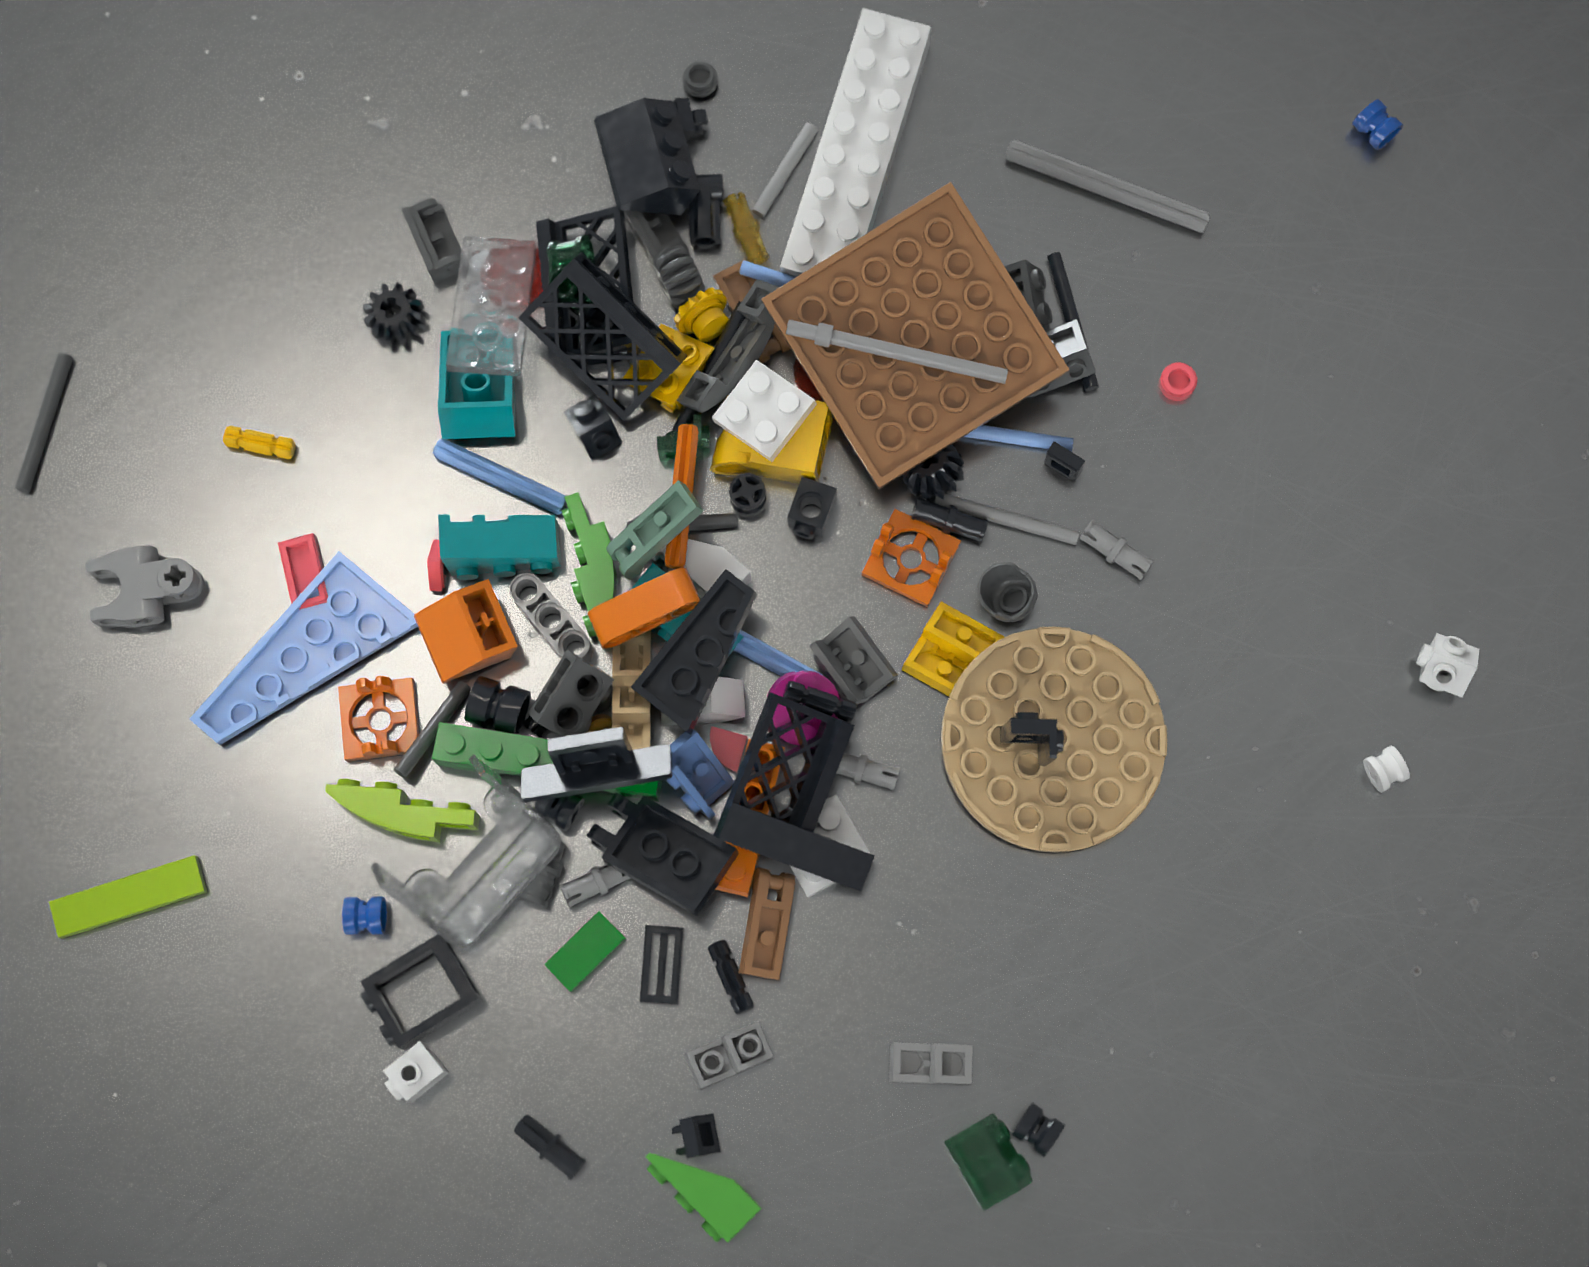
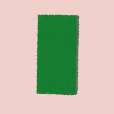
M598 911L544 965L572 993L626 938Z

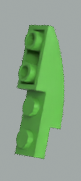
M579 492L565 496L568 508L561 511L568 531L576 529L580 542L574 543L573 546L580 565L587 563V565L574 569L577 581L571 582V586L577 603L585 601L589 612L597 605L617 596V573L615 560L611 558L606 550L611 541L605 522L602 521L590 525ZM588 615L583 616L582 618L589 637L597 636Z

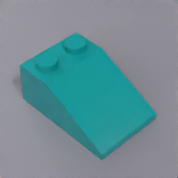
M513 328L441 331L438 415L442 439L515 437L516 399Z

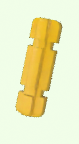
M227 426L224 431L223 443L227 447L239 449L241 446L246 451L270 456L275 453L277 457L291 459L294 455L295 442L291 438L279 436L277 439L273 434L246 429L244 432L240 427Z

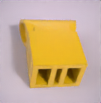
M815 401L817 405L773 462L724 429L716 441L710 470L713 473L722 475L751 473L757 476L797 484L800 483L802 477L819 482L832 424V414L825 402Z

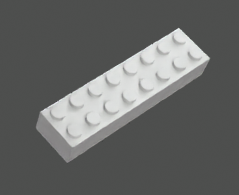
M865 8L862 9L780 265V272L797 277L872 231L929 51L932 26Z

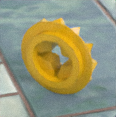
M713 287L708 288L704 292L698 291L694 297L688 298V301L678 308L679 312L674 317L676 328L682 334H693L692 325L695 319L702 312L712 307H719L724 311L727 304L726 296L721 289L716 290Z

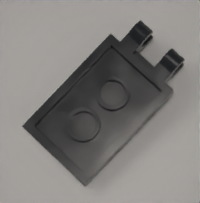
M616 792L607 805L613 809V814L625 820L616 835L594 823L586 835L592 840L591 844L605 851L601 857L604 863L693 915L698 916L738 856L737 848L716 838L713 834L644 795L639 803L635 804Z

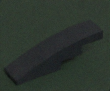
M731 801L728 803L716 834L718 839L858 891H862L875 857L863 850Z

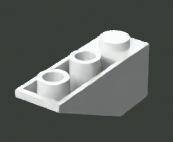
M688 539L684 568L687 569L700 600L725 569L746 585L752 581L751 571L723 547ZM666 546L652 558L654 561L661 558L665 562Z

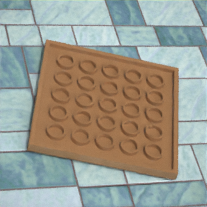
M952 182L944 185L761 299L878 489L1069 372L1068 366ZM790 319L816 326L820 322L833 325V330L1008 369L1006 382L1002 384L831 344L829 348L815 345L814 340L786 334L788 321Z

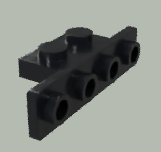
M623 727L606 728L600 731L548 739V753L553 763L522 769L521 798L524 803L671 779L673 776L672 750L669 744L633 750Z

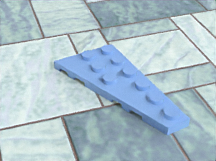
M338 551L190 717V720L216 743L221 745L418 627L414 613ZM325 581L328 594L327 603L299 610L307 599L319 596L318 586Z

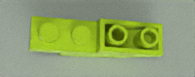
M338 779L337 785L326 784L325 787L327 794L356 816L381 829L401 836L440 842L441 828L479 830L480 815L475 810H470L471 804L448 802V808L433 807V801L412 799L410 805H406L407 794L401 789H397L398 784L391 782H375V787L360 786V781Z

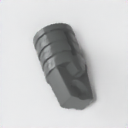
M545 836L538 853L533 852L529 859L528 868L524 872L519 890L516 891V897L547 908L548 900L551 898L552 890L555 888L556 880L559 878L564 865L563 862H560L565 848V844L561 840Z

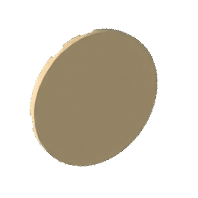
M1039 627L1011 634L998 640L981 652L963 671L949 695L941 730L942 755L949 781L967 811L983 827L1011 844L1030 850L1052 853L1071 852L1097 845L1123 831L1136 820L1154 796L1160 783L1165 757L1167 756V728L1159 705V698L1141 668L1121 649L1099 636L1066 627ZM1035 712L1039 713V719H1057V729H1062L1064 734L1063 752L1057 753V759L1047 766H1038V744L1000 743V728L1010 718L1016 717V713Z

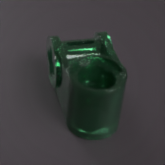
M579 235L576 240L560 243L558 240L549 242L547 246L549 284L581 252L594 263V249L587 235ZM567 277L559 285L560 301H579L578 287ZM585 295V301H591V300ZM570 307L574 310H579V307Z

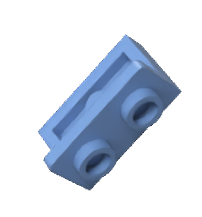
M694 729L691 735L685 731L670 744L673 776L671 779H666V781L675 790L681 787L685 792L681 800L692 813L696 815L701 811L707 818L712 819L716 814L709 805L734 784V780Z

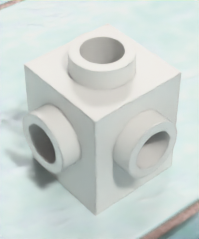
M1436 633L1431 645L1424 644L1417 658L1416 665L1421 666L1419 681L1425 683L1433 690L1446 691L1463 697L1477 670L1479 649L1467 645L1458 637H1446Z

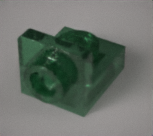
M701 414L693 415L694 425L698 427L699 431L696 460H704L703 448L710 447L709 426H703ZM670 431L665 436H657V451L660 461H675L678 431Z

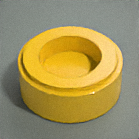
M709 308L695 319L692 325V332L701 342L711 341L723 332L729 318L721 308Z

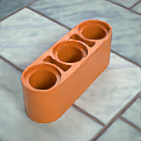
M678 568L597 605L588 612V617L602 648L607 649L620 645L692 611L699 603L700 598L687 569Z

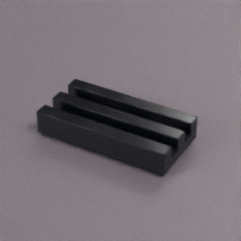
M645 925L640 1003L679 1005L684 927ZM653 934H660L656 995L649 994ZM669 935H675L671 995L667 996L664 995L668 937Z

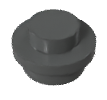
M694 62L683 73V86L693 96H707L717 87V72L713 66L706 62Z

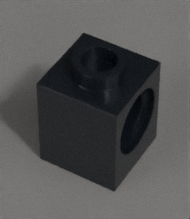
M802 477L787 516L788 527L793 528L792 532L807 539H813L814 536L823 538L837 500V488ZM814 504L821 509V513L816 517L809 518L804 516L801 510L806 505Z

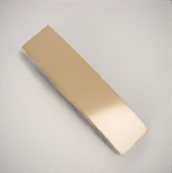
M651 630L613 647L612 728H624L633 750L651 747V703L631 688L651 662Z

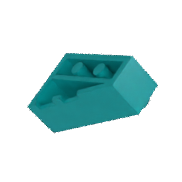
M438 514L440 559L451 576H456L457 579L472 580L478 578L479 574L493 573L496 577H509L515 575L516 571L530 570L533 574H546L552 572V568L561 567L559 524L555 515H508L506 520L485 521V515H473V522H450V514Z

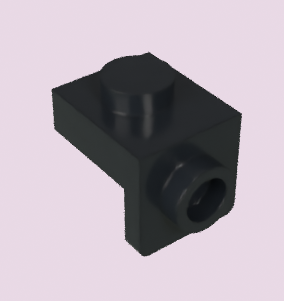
M595 394L563 411L591 460L621 445L622 440L611 417Z

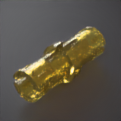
M738 192V199L736 194L733 193L723 200L734 226L732 230L735 239H739L748 262L755 264L754 260H756L758 265L763 264L770 258V255L759 233L761 229L760 223L757 219L753 218L745 193Z

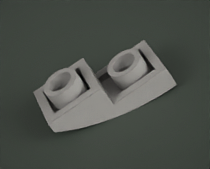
M758 1021L724 1035L718 1040L686 1052L684 1057L699 1091L773 1058V1054Z

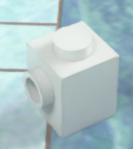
M419 1041L383 1070L389 1078L385 1085L398 1101L404 1098L407 1102L412 1103L449 1074L430 1047L422 1041Z

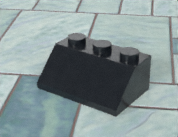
M641 98L597 116L594 123L617 209L682 215L700 191V187L675 101Z

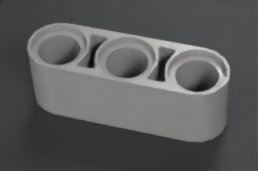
M530 573L517 575L511 581L509 592L520 612L560 658L565 654L569 643L581 641L585 644V647L578 656L590 662L594 654L593 646L583 629L538 577ZM527 586L536 587L537 594L533 599L524 601L519 598L523 588ZM555 613L561 616L560 623L556 627L545 628L542 626L543 619L547 615Z

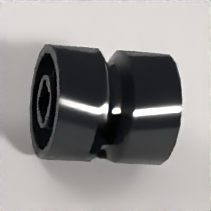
M479 676L471 689L464 715L465 722L483 728L493 724L495 731L519 735L523 727L522 722L526 719L530 706L531 692L512 685L502 689L499 681Z

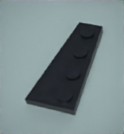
M725 569L633 683L631 688L691 735L756 599L757 593Z

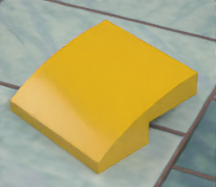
M941 601L924 627L922 635L907 657L901 670L949 697L955 683L967 666L987 647L1005 637Z

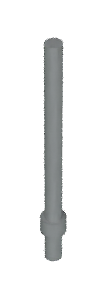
M790 319L788 321L786 334L814 340L815 345L829 348L831 344L1002 384L1006 382L1008 369L833 330V325L820 322L816 326Z

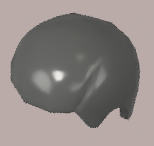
M1012 562L993 564L982 573L977 585L981 605L991 616L1003 622H1016L1025 618L1033 610L1038 597L1035 581L1032 580L1030 574Z

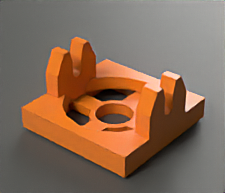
M894 509L888 523L882 526L880 536L873 544L871 555L862 571V576L928 608L961 544V540L942 533L940 530L924 522L912 520L910 515ZM902 532H918L912 544L900 547L890 542L893 537ZM928 538L934 542L938 549V565L926 560L923 548ZM912 549L920 553L922 562L918 567L909 569L902 565L900 557L906 550ZM884 553L897 560L899 571L895 578L891 577L885 568ZM923 571L931 575L930 579L921 584H905L910 574Z
M380 675L376 676L374 681H370L367 678H359L354 685L338 686L344 760L349 762L404 755L419 735L414 679L410 677L391 680L390 677ZM384 692L397 697L404 704L406 711L392 712L390 708L386 707ZM372 693L373 707L368 710L366 716L352 717L358 702ZM384 710L391 717L389 726L381 731L373 729L370 724L372 714L376 711ZM407 723L400 738L396 741L388 740V733L393 730L395 724ZM368 728L371 733L375 734L376 745L372 742H361L355 735L354 730Z

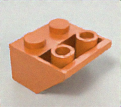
M489 579L456 590L414 614L415 621L442 684L512 657L518 647Z

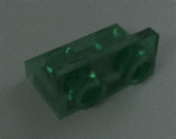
M994 1113L944 1142L983 1211L1019 1192L1033 1182L1027 1160L1017 1153L1010 1141L1011 1135L1008 1127L1002 1120L997 1119Z

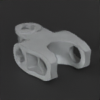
M134 546L117 549L109 554L85 562L86 573L90 574L92 578H119L121 584L120 593L112 603L90 610V621L98 626H127L136 628L159 624L164 621L163 605L189 602L197 598L203 590L204 580L196 568L181 558L159 561L158 549L154 546ZM184 574L186 578L181 579V575Z

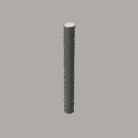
M58 353L15 489L19 491L30 492L73 359L69 354Z

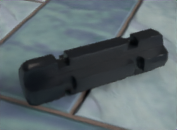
M794 681L787 683L783 693L784 698L802 703L804 706L829 716L835 714V717L847 722L852 721L857 709V704L844 698L838 700L836 695L809 686L806 689L803 684Z
M719 940L708 946L709 954L712 961L717 963L715 968L726 994L732 998L729 1001L734 1012L741 1014L752 1009V999L749 992L744 990L746 985L739 973L735 959L730 957L732 952L727 941Z

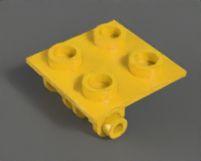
M660 324L659 328L687 355L682 364L649 395L661 401V406L673 413L675 409L682 407L677 399L696 370L702 372L714 347L684 333L682 334L664 324ZM639 360V379H655L663 371L652 360ZM633 364L622 379H633ZM640 385V392H643L648 385Z

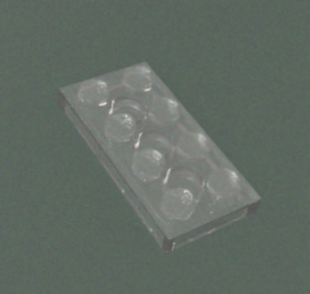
M463 237L446 361L448 372L521 376L527 326L518 317L530 305L537 251L536 240Z

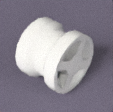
M1394 746L1385 748L1382 755L1378 757L1370 756L1363 760V765L1370 781L1381 793L1390 789L1391 784L1395 781L1402 783L1410 778L1406 762Z

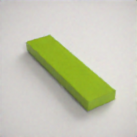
M192 855L49 901L57 936L63 939L207 893L198 856Z

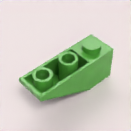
M648 1153L645 1156L651 1163L646 1168L661 1185L669 1181L678 1191L674 1196L675 1200L689 1214L695 1209L706 1220L701 1227L716 1242L721 1238L727 1243L730 1242L762 1209L736 1180L653 1153Z

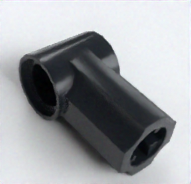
M696 174L700 191L688 206L690 244L698 245L699 247H712L715 244L721 243L720 207H723L722 174Z

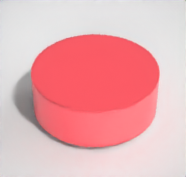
M1180 362L1168 365L1163 370L1159 380L1161 392L1165 397L1173 401H1183L1189 398L1197 385V375L1193 368Z

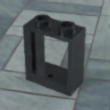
M438 933L360 981L365 990L360 993L361 998L371 1013L377 1011L384 1024L379 1026L385 1040L390 1046L396 1044L398 1048L403 1050L484 1002L447 937L441 933ZM431 953H434L460 999L404 1033L377 986Z

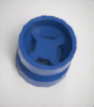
M1380 99L1370 103L1352 122V125L1359 132H1365L1367 135L1370 134L1369 143L1376 150L1389 143L1404 126L1397 117L1388 118L1387 107Z
M384 896L371 897L367 903L358 897L344 898L342 926L345 935H358L361 931H365L366 928L372 935L385 934L387 904Z

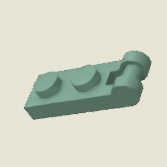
M678 480L608 544L606 550L613 560H618L620 563L619 570L626 579H633L641 574L644 565L704 510L686 484ZM635 545L636 549L630 553L631 546Z

